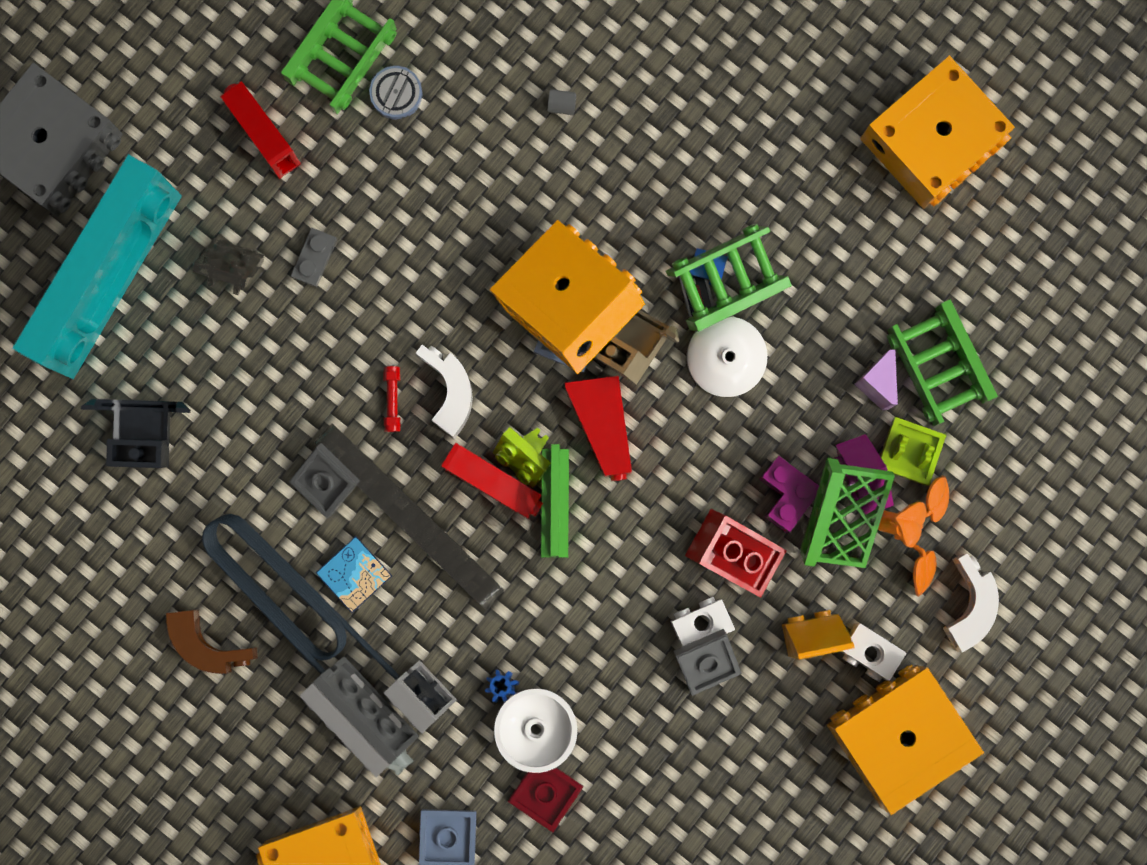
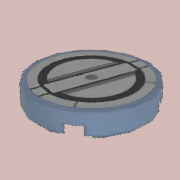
M401 66L386 67L379 71L371 81L369 89L370 99L376 111L385 118L394 120L402 119L415 113L423 97L421 82L416 74L408 68Z

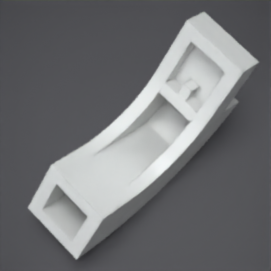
M421 345L416 355L441 374L447 384L446 400L432 419V422L455 439L465 426L472 408V388L468 375L462 364L453 354L449 353L443 361L441 359L443 354L436 348L430 346L427 349Z
M968 553L961 554L952 560L968 586L970 594L969 605L959 619L943 627L956 652L962 653L979 643L987 635L996 619L999 604L998 589L992 573L984 572L980 575L978 572L981 570L980 565L973 556L969 557Z

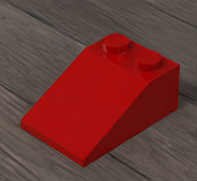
M710 509L685 556L761 598L787 550L728 516Z

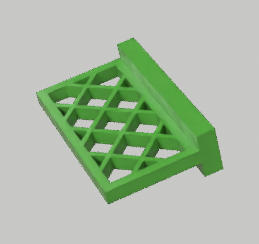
M551 444V449H542V456L551 464L542 476L541 557L568 558L569 449H560V444Z
M827 458L800 548L804 565L815 566L816 562L866 568L895 477L892 471L841 465L838 459ZM845 474L856 475L859 478L858 482L847 488L843 484ZM875 479H885L883 486L875 491H872L868 483ZM864 486L869 494L855 501L851 493ZM847 496L852 504L839 511L836 507L837 501ZM874 499L877 504L876 509L865 515L860 507ZM857 509L862 517L848 524L844 516ZM840 519L845 527L832 534L829 526ZM867 523L870 527L869 532L858 538L853 530ZM850 532L855 540L841 547L837 539ZM832 542L838 548V550L831 554L821 553L823 547ZM857 546H860L863 550L860 558H853L847 555V552Z

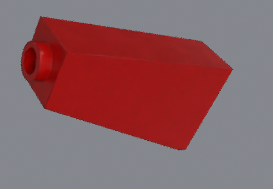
M241 81L238 84L229 85L224 90V94L220 96L278 178L281 179L301 165L292 148L244 83Z
M619 376L565 383L567 396L604 478L610 477L611 482L626 480L627 475L632 473Z
M456 442L442 464V468L526 519H529L530 515L536 517L543 505V502L539 501L542 497L541 494Z

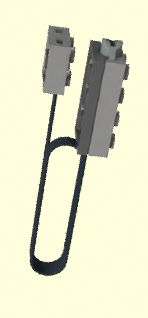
M226 514L208 523L202 534V542L207 554L320 673V676L300 695L306 702V705L324 721L326 727L339 737L345 747L352 751L363 763L364 767L376 778L386 768L391 769L397 776L400 775L413 762L406 749L419 735L345 657L341 658L326 671L315 659L321 661L330 660L340 653L346 645V629L396 680L384 694L389 698L391 704L408 718L409 723L421 733L431 726L457 699L420 660L400 677L356 630L240 516ZM219 523L233 529L333 629L337 638V646L334 652H325L318 649L225 551L219 543L216 534Z

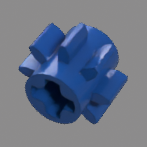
M496 670V676L493 679L486 678L490 682V688H487L485 692L494 694L493 702H498L501 697L505 703L511 695L517 694L514 690L515 686L519 685L520 682L510 680L512 672L508 671L505 676H502L501 671ZM499 682H505V685L508 687L506 691H500L497 687Z

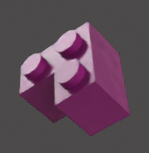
M866 434L835 445L838 456L834 457V459H838L839 464L887 471V466ZM845 474L848 487L859 481L856 475ZM875 479L868 483L872 491H875L883 486L885 479ZM864 486L851 493L855 501L869 494ZM891 490L884 509L894 506ZM873 499L860 508L866 515L875 510L877 504Z
M777 456L759 480L780 495L765 515V518L785 533H789L816 498L819 485L783 458Z

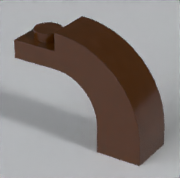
M199 610L166 613L168 634L174 648L186 662L197 669L217 674L231 673V662H234V667L251 665L250 660L258 658L257 648L225 651L211 646L202 635Z

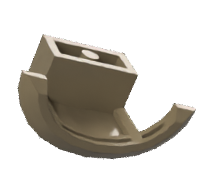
M639 310L594 358L637 385L666 339L674 343L679 342L677 328L668 326Z

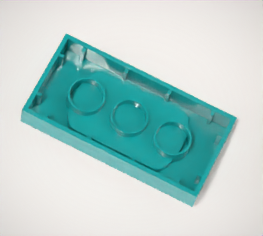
M129 154L127 155L12 349L44 367L71 379L75 378L182 197L158 170Z

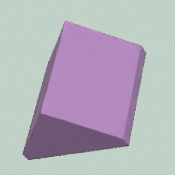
M889 350L879 357L854 384L881 410H888L898 404L895 350Z

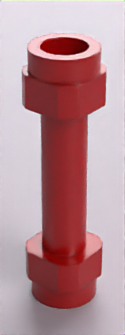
M387 366L384 367L383 379L387 382V417L384 418V432H400L401 418L398 417L397 382L401 381L400 367Z

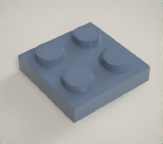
M422 809L419 865H475L477 811Z

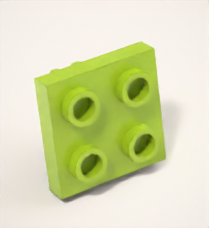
M894 417L880 457L887 466V471H892L894 475L929 486L946 434Z
M509 427L503 433L492 453L501 465L508 466L516 473V477L520 482L528 484L533 488L551 464L540 454L549 437L544 435L542 438H538L540 429L536 428L522 438Z

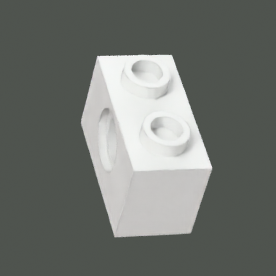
M714 597L700 602V608L690 612L689 608H686L674 614L676 619L670 622L681 647L721 629H724L726 633L735 630L722 599L715 601ZM699 615L706 616L709 621L708 627L703 631L697 630L694 626V620Z
M855 623L849 632L855 648L840 651L845 654L842 659L855 667L858 664L868 669L866 674L878 682L881 679L890 681L905 657L906 652L861 623ZM873 646L877 651V657L874 661L869 662L865 658V650Z

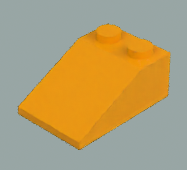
M830 610L815 612V618L807 620L804 619V615L790 617L787 624H782L788 657L804 659L855 648L839 614H831Z

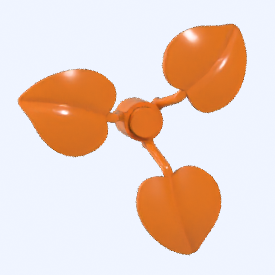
M944 475L936 478L930 485L926 496V506L923 502H915L899 513L884 510L878 527L879 531L894 534V538L901 540L906 547H912L918 551L920 557L916 559L913 569V580L917 597L926 591L936 572L937 562L935 553L930 550L925 552L916 543L920 539L925 518L930 516L931 522L936 523L944 516L947 510L949 486Z

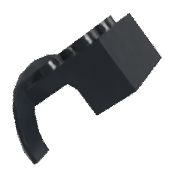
M91 399L81 406V410H114L113 439H107V467H169L170 412L191 413V410L183 402Z

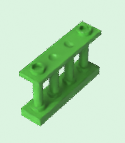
M331 0L281 72L285 81L295 86L297 81L303 80L331 98L330 107L337 115L341 109L345 110L352 100L351 94L385 45L389 46L397 34L394 20L389 18L383 27L354 8L353 0ZM342 16L350 17L377 35L369 48L338 28L337 24ZM333 37L362 56L354 69L323 50L322 45L327 38ZM313 59H319L348 78L339 91L308 71L307 67Z
M758 224L750 225L743 229V234L689 260L687 257L681 258L672 263V268L665 271L667 276H680L694 310L693 316L686 319L689 330L699 332L792 286L788 276L778 275L773 272L760 237L770 232L769 227L758 226ZM748 242L751 243L764 276L762 278L763 282L756 286L750 283L737 251L738 247ZM725 253L728 255L741 288L739 290L740 294L734 297L727 295L713 259ZM702 264L717 297V305L709 309L704 307L690 273V270Z
M951 299L935 308L937 311L935 316L902 332L897 324L887 330L889 333L887 335L888 342L893 350L897 349L924 405L922 408L926 420L932 422L934 426L945 422L941 415L942 413L970 400L980 399L983 404L998 397ZM938 326L945 327L948 334L946 341L912 356L906 341ZM950 350L957 352L961 360L958 365L924 380L918 365ZM962 374L968 375L972 383L971 389L941 403H935L930 389Z

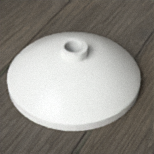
M728 317L693 334L687 349V365L692 378L703 390L716 396L733 397L746 393L760 381L767 365V349L761 334L754 326L740 318ZM728 351L734 354V359L731 362L725 359V354Z
M528 689L513 695L501 707L495 721V741L501 755L512 766L526 772H546L562 764L571 754L577 739V723L572 709L559 695L544 689ZM532 725H540L541 732L539 734L532 733Z

